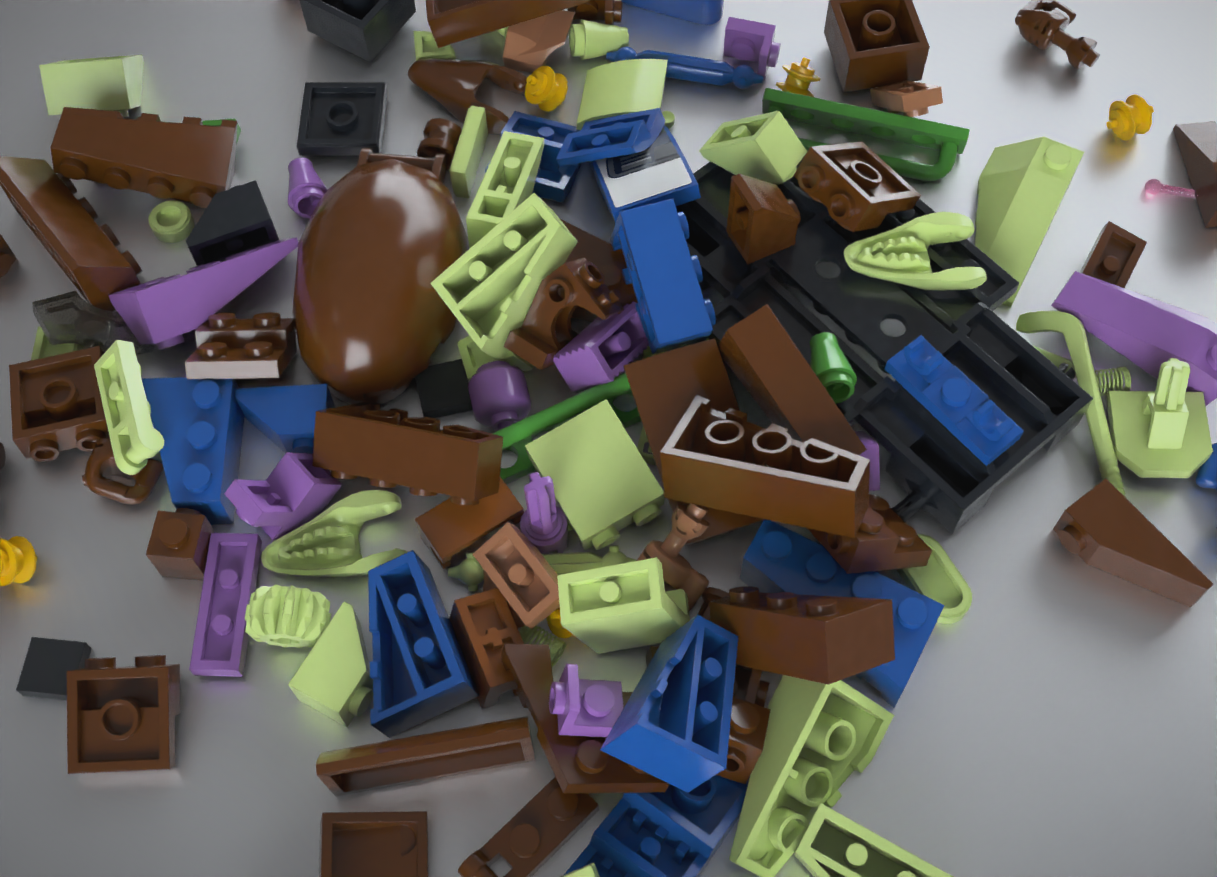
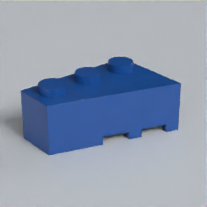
M674 199L620 211L610 237L613 250L622 249L627 268L622 269V274L626 285L631 283L633 285L638 302L635 304V309L653 355L706 341L713 331L712 326L716 324L712 302L709 298H703L699 282H702L703 279L699 259L696 255H690L686 239H689V226L686 216L683 212L677 213Z

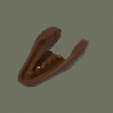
M423 58L415 61L410 66L407 74L415 85L441 103L463 124L468 108L471 106L484 107L488 134H500L509 118L501 111L475 99V94L484 79L491 80L503 89L525 95V86L527 84V77L523 73L483 60Z

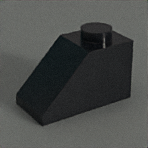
M256 180L234 186L229 190L214 195L186 240L197 266L219 260L223 262L230 255L279 240Z

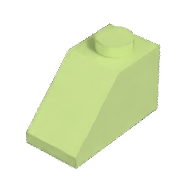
M774 111L722 123L699 152L705 159L734 175L743 174L778 185L793 177L797 170L796 166L806 155L807 150L781 112Z
M344 601L288 685L299 701L345 727L349 726L354 716L360 717L369 707L373 698V679L370 678V664L360 621L353 606Z

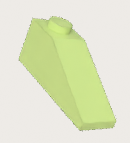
M507 131L503 132L466 216L469 249L533 193L544 148V138Z

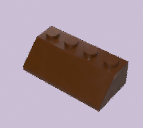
M0 156V186L22 220L100 319L116 310L110 301L109 295L141 284L137 275L142 272V269L128 250L122 254L116 247L120 245V242L106 223L101 226L97 225L95 220L99 217L84 196L77 200L73 194L78 191L70 178L54 173L46 160Z

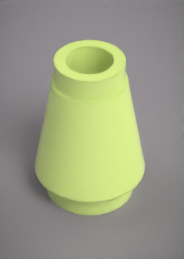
M580 20L579 24H571L569 30L571 56H580L581 60L605 56L608 52H614L621 47H628L629 45L627 27Z

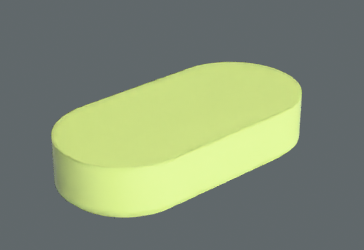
M917 534L932 549L927 565L896 570L908 588L945 605L937 620L938 623H956L966 615L971 606V589L939 542L928 535Z

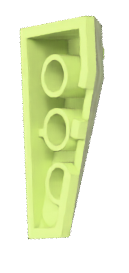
M1039 137L995 147L978 180L975 246L1019 282L1016 292L1002 303L1010 308L1084 154L1083 151L1047 137Z
M783 675L769 702L768 709H771L763 751L750 775L729 857L730 861L760 877H774L797 850L820 803L832 808L842 797L838 789L854 770L860 773L863 772L872 761L894 717L892 713L842 680L828 685Z

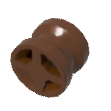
M435 118L429 120L425 125L423 131L425 139L418 146L417 156L435 157L436 153L446 154V170H450L462 131L461 127L447 119Z

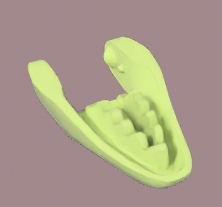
M937 212L917 217L887 232L856 241L844 249V258L851 270L869 277L923 290L973 289L982 285L987 279L986 272L981 267H955L932 273L927 252L930 245L961 241L974 234L972 220L959 213Z
M384 490L360 491L343 498L311 521L269 544L262 551V564L270 571L289 575L317 577H358L368 575L369 570L408 553V551L398 548L372 554L362 558L360 553L359 534L363 524L366 521L392 514L401 509V498L392 492Z

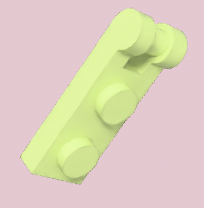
M115 340L94 364L115 463L125 474L136 475L146 466L148 458L154 457L163 448L164 438L152 425L151 408L146 399L141 378L142 369L137 361L133 342Z

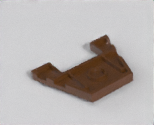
M504 644L501 652V661L506 671H511L518 686L516 693L523 708L529 709L537 726L538 732L536 736L563 794L665 792L670 785L669 783L601 751L600 749L607 737L558 735L557 714H551L549 710V694L553 682L549 644ZM650 646L645 656L647 667L659 646ZM622 692L623 708L633 692Z

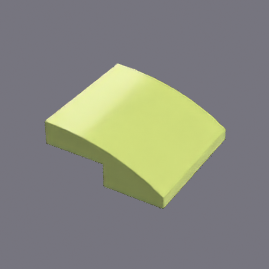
M622 60L587 70L576 129L582 130L586 121L660 108L661 110L668 60Z

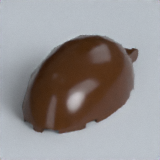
M362 148L357 166L326 191L316 205L298 242L292 314L301 358L320 384H327L332 388L345 392L346 397L353 401L365 399L366 393L391 388L394 393L429 366L431 363L430 356L439 343L444 344L454 330L457 318L430 284L469 250L468 236L449 189L444 185L447 169L446 154L436 153L435 157L373 153L371 148Z

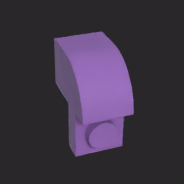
M286 452L266 480L235 479L224 494L237 508L236 513L241 520L254 527L260 526L272 540H276L318 516L343 484L337 478L331 476L330 470L312 466L313 454Z

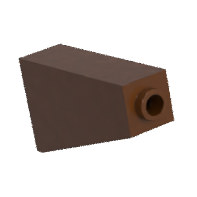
M768 304L727 329L718 346L721 357L772 423L789 429L791 438L801 442L814 438L857 455L867 450Z

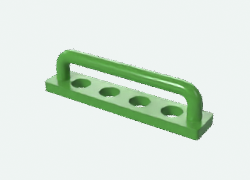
M765 88L762 100L763 114L780 111L786 119L940 150L938 161L932 165L876 154L899 176L922 181L939 180L952 170L957 154H963L970 132L969 129L771 88ZM799 138L806 150L812 146L831 145Z
M624 372L615 377L612 382L596 385L492 433L503 436L502 451H512L518 456L514 465L509 468H501L500 477L505 484H509L536 471L528 457L525 445L532 442L537 434L555 429L605 399L608 400L625 429L641 422L637 407L631 411H621L613 404L614 400L620 395L633 396L626 373Z

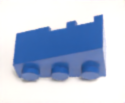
M142 378L146 399L151 408L150 415L153 427L164 438V446L160 450V455L171 500L175 508H189L199 511L206 516L211 525L234 524L235 506L224 493L235 479L238 480L245 417L235 398V389H239L235 379Z
M414 550L369 570V631L372 633L373 661L370 662V678L373 679V709H370L371 726L388 738H391L478 697L479 693L431 571Z
M697 614L663 640L600 750L687 793L726 769L738 636Z

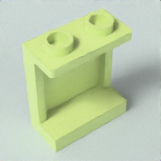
M607 399L525 445L528 457L536 471L542 477L550 476L552 478L555 499L575 531L584 550L592 546L596 550L603 549L621 536L619 530L633 522L637 526L644 525L662 512L659 507L665 504L664 491Z
M657 557L557 575L561 625L598 654L659 644L690 621L687 593L683 589L665 592L662 563Z

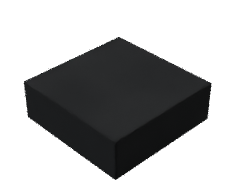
M462 359L428 366L415 377L423 417L439 418L473 410L468 390L469 382Z
M32 637L16 691L22 696L67 700V671L85 668V659H89L92 648L86 642Z

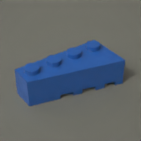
M763 520L743 556L739 579L747 586L759 588V592H791L800 595L892 599L895 660L858 673L855 676L860 680L864 678L881 693V698L895 708L945 605L875 571L847 574L822 545L771 520Z

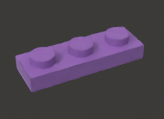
M211 533L189 668L194 676L243 677L249 635L245 632L247 622L245 620L246 606L250 603L251 593L255 592L262 546V540L258 534Z

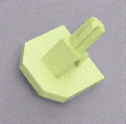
M1169 358L1167 362L1161 364L1156 391H1109L1106 397L1111 439L1116 458L1142 478H1189L1209 459L1213 452L1203 392H1186L1190 366L1188 363L1179 361L1177 358Z

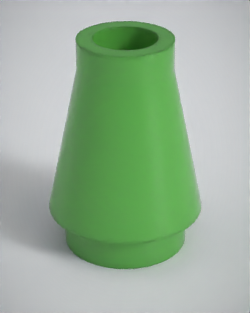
M824 332L815 335L809 342L811 349L810 367L835 404L843 402L853 395L857 376L838 345L837 337L833 333Z

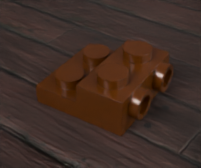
M862 141L812 146L793 175L798 179L799 186L812 199L823 203L828 208L831 218L840 226L852 232L878 228L887 213L911 210L921 197L912 186Z
M275 312L255 314L253 319H237L233 313L210 315L208 320L195 331L197 349L185 361L186 378H279L297 353L294 319L281 318L280 314Z
M100 346L9 365L12 438L26 459L32 458L39 462H49L59 457V451L77 447L82 451L92 452L101 438H110L94 364L104 354Z
M869 494V507L855 538L808 529L847 574L926 566L932 553V549L917 535L915 529L906 524L891 509L889 503L879 495Z
M166 655L136 656L135 666L116 667V657L85 659V668L67 671L68 774L162 770L176 767L175 715L180 714V664L166 665Z

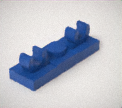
M922 335L918 336L887 361L885 370L986 466L1021 438L1024 431L990 400L987 394L959 368L951 364Z

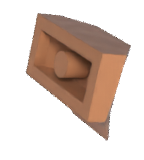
M561 10L509 26L503 52L504 67L533 73L537 68L545 66L548 56L565 44L575 12Z
M507 522L473 553V556L483 568L484 584L482 592L494 588L499 589L505 597L517 628L527 626L533 629L560 607L557 573L540 551L515 525Z

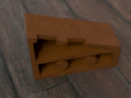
M741 586L731 588L729 596L709 601L710 621L738 636L736 665L829 685L895 660L892 599L800 595L791 592L763 593L759 592L757 587Z

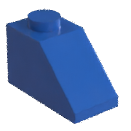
M327 384L235 389V398L245 418L285 453L313 454L316 411L335 408Z

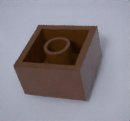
M829 0L824 35L843 92L881 87L906 80H922L930 46L912 0Z

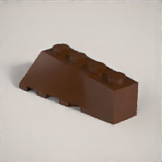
M64 107L50 147L53 171L73 180L85 179L106 184L114 189L135 190L148 193L156 198H171L193 203L201 208H207L215 194L229 190L235 172L237 121L222 120L220 126L203 125L202 119L196 117H184L182 123L162 122L158 114L142 113L136 119H124L119 111Z
M698 395L695 396L660 452L664 498L851 538H855L869 507L870 459L814 438L805 442L791 438L787 428L772 423L766 429L748 422L747 413L731 407L725 413L711 408V400Z
M362 402L316 411L312 466L331 470V476L334 478L356 479L361 476L370 478L369 484L372 486L392 488L403 485L410 487L409 492L413 495L436 496L440 493L450 495V501L455 504L477 505L481 498L499 492L503 436L461 425H446L441 430V420L431 417L408 418V411L397 408L389 409V411L380 410V404Z

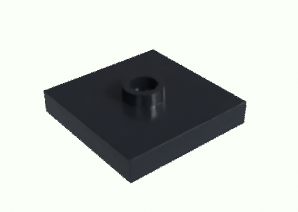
M305 82L297 139L299 156H359L362 148H371L373 153H381L387 101L386 83Z

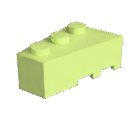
M533 193L430 284L480 350L498 361H503L509 351L504 347L510 331L522 326L542 280L566 262L578 241L555 212Z

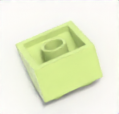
M143 55L62 60L39 65L48 115L62 114L64 107L119 111L123 117L129 116L128 109L141 106Z

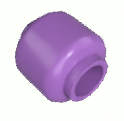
M493 361L482 365L468 383L474 418L483 426L492 427L493 430L498 431L524 419L531 410V400L525 375L519 368L511 366L508 362Z

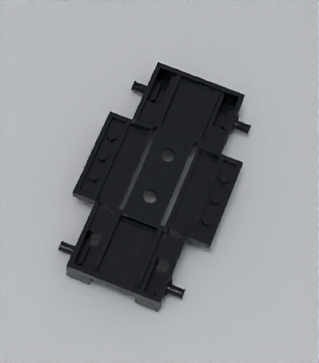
M711 161L693 173L699 186L701 198L676 206L677 213L683 212L688 222L689 239H686L690 255H696L701 265L703 275L702 282H699L701 292L712 286L725 298L713 307L716 324L712 326L713 331L708 339H715L719 346L727 329L766 304L769 305L810 366L811 349L809 342L811 338L819 333H833L837 337L838 345L857 376L853 395L843 402L836 403L851 427L855 423L860 424L890 453L885 471L907 493V496L891 509L905 523L916 512L923 509L931 513L953 534L986 505L993 489L1039 449L1044 447L1047 451L1050 450L1081 421L1093 397L1073 381L1076 375L1072 367L1066 372L1069 367L1068 364L1062 363L1059 367L1055 366L993 312L1016 292L1019 282L968 239L933 244L928 247L927 252L932 273L955 267L983 268L987 279L982 285L973 289L923 290L869 277L851 270L844 258V249L848 245L892 230L917 217L936 213L921 199L917 201L911 210L887 213L878 228L852 232L843 228L832 219L828 208L804 192L799 186L798 179L793 176L788 181L777 186L786 199H791L796 204L800 213V223L797 228L795 244L747 264L726 232L731 178L735 175ZM821 262H833L838 265L841 273L835 278L828 279L820 276L816 272L815 267ZM774 266L782 274V279L787 285L797 287L813 302V307L818 313L827 315L845 331V337L848 341L860 345L877 360L879 369L886 374H889L885 370L887 361L918 336L922 335L951 364L959 368L987 394L989 399L1024 431L1021 438L987 466L983 464L899 382L893 381L888 376L883 378L771 276L770 268ZM885 319H897L903 323L906 331L898 337L888 336L881 330L880 323Z

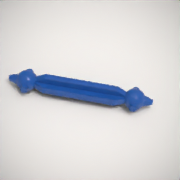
M627 46L621 47L614 52H608L606 55V59L612 62L632 59L668 60L666 77L722 86L733 82L737 88L747 89L754 84L763 83L764 79L763 76L754 72L753 68L749 65L743 64L734 68L725 61L653 50L636 53L633 48Z

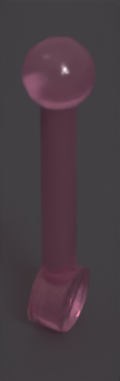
M1150 179L1145 183V191L1151 195L1161 192L1195 199L1197 197L1196 190L1164 185L1157 179Z

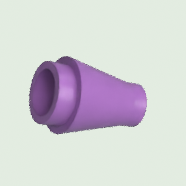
M296 158L288 165V205L298 216L310 218L316 205L326 193L327 188L315 172L309 159Z

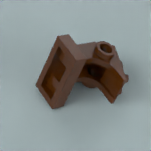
M584 257L566 262L542 280L522 326L510 331L504 347L540 370L554 365V355L579 334L572 330L571 318L575 308L580 306L606 320L609 316L617 313L620 314L624 311V308L618 301L621 295L616 289L611 291L608 289L600 269L593 263L588 262Z

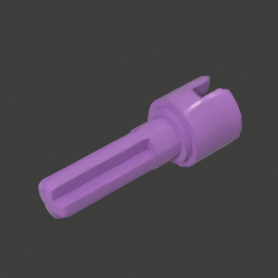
M538 472L529 475L530 483L524 486L527 510L521 517V532L541 554H549V552H554L555 550L557 553H563L569 541L568 524L564 512L556 506L553 480L550 476L541 478Z

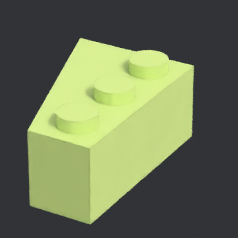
M820 803L795 852V857L814 877H953Z

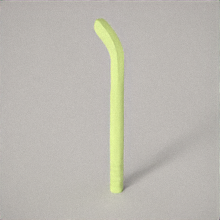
M1037 311L1020 315L1016 323V330L1029 334L1051 331L1063 333L1065 336L1077 383L1093 397L1085 414L1097 462L1100 466L1102 480L1106 478L1125 496L1082 322L1077 317L1060 311Z

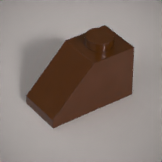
M743 174L732 176L726 232L746 263H753L794 245L798 224L800 223V213L796 204L791 199H786L776 184Z

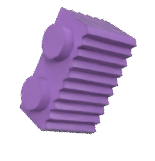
M633 301L630 305L626 304L623 307L624 311L620 314L617 313L609 316L606 320L597 317L554 355L553 362L572 392L578 393L596 385L614 381V378L618 377L619 373L624 372V365L633 363V359L638 358V355L643 354V350L647 349L649 344L635 309L636 302Z

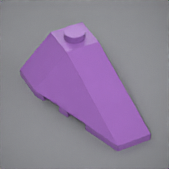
M297 237L277 240L230 255L223 262L219 260L189 268L186 271L187 274L182 276L176 274L166 278L160 277L110 294L109 298L140 344H156L158 350L165 349L184 342L182 334L197 329L208 320L210 315L215 314L297 248L298 240Z
M1077 271L1071 275L1052 303V307L1060 312H1066L1077 317L1082 322L1085 330L1157 380L1161 364L1167 362L1169 358H1177L1179 361L1188 363L1190 374L1186 392H1203L1205 406L1217 398L1216 323L1205 316Z

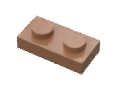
M906 80L870 89L872 105L887 108L889 113L903 112V116L908 117L925 115L929 113L928 107L943 103L941 86Z

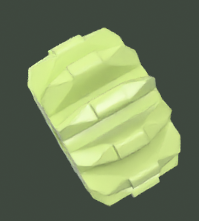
M276 584L272 587L262 586L251 593L250 603L246 606L245 620L247 622L245 632L255 641L266 642L268 645L300 649L304 646L314 647L331 621V613H329L330 601L320 592H311L309 588H296L293 585L287 587Z

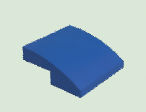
M660 108L586 121L581 131L567 134L556 161L559 166L642 152L650 147L659 136L665 124L663 114Z
M514 111L502 129L500 139L504 131L544 138V148L533 193L538 197L563 203L575 180L581 163L559 166L556 158L567 134L581 130H577L576 126Z

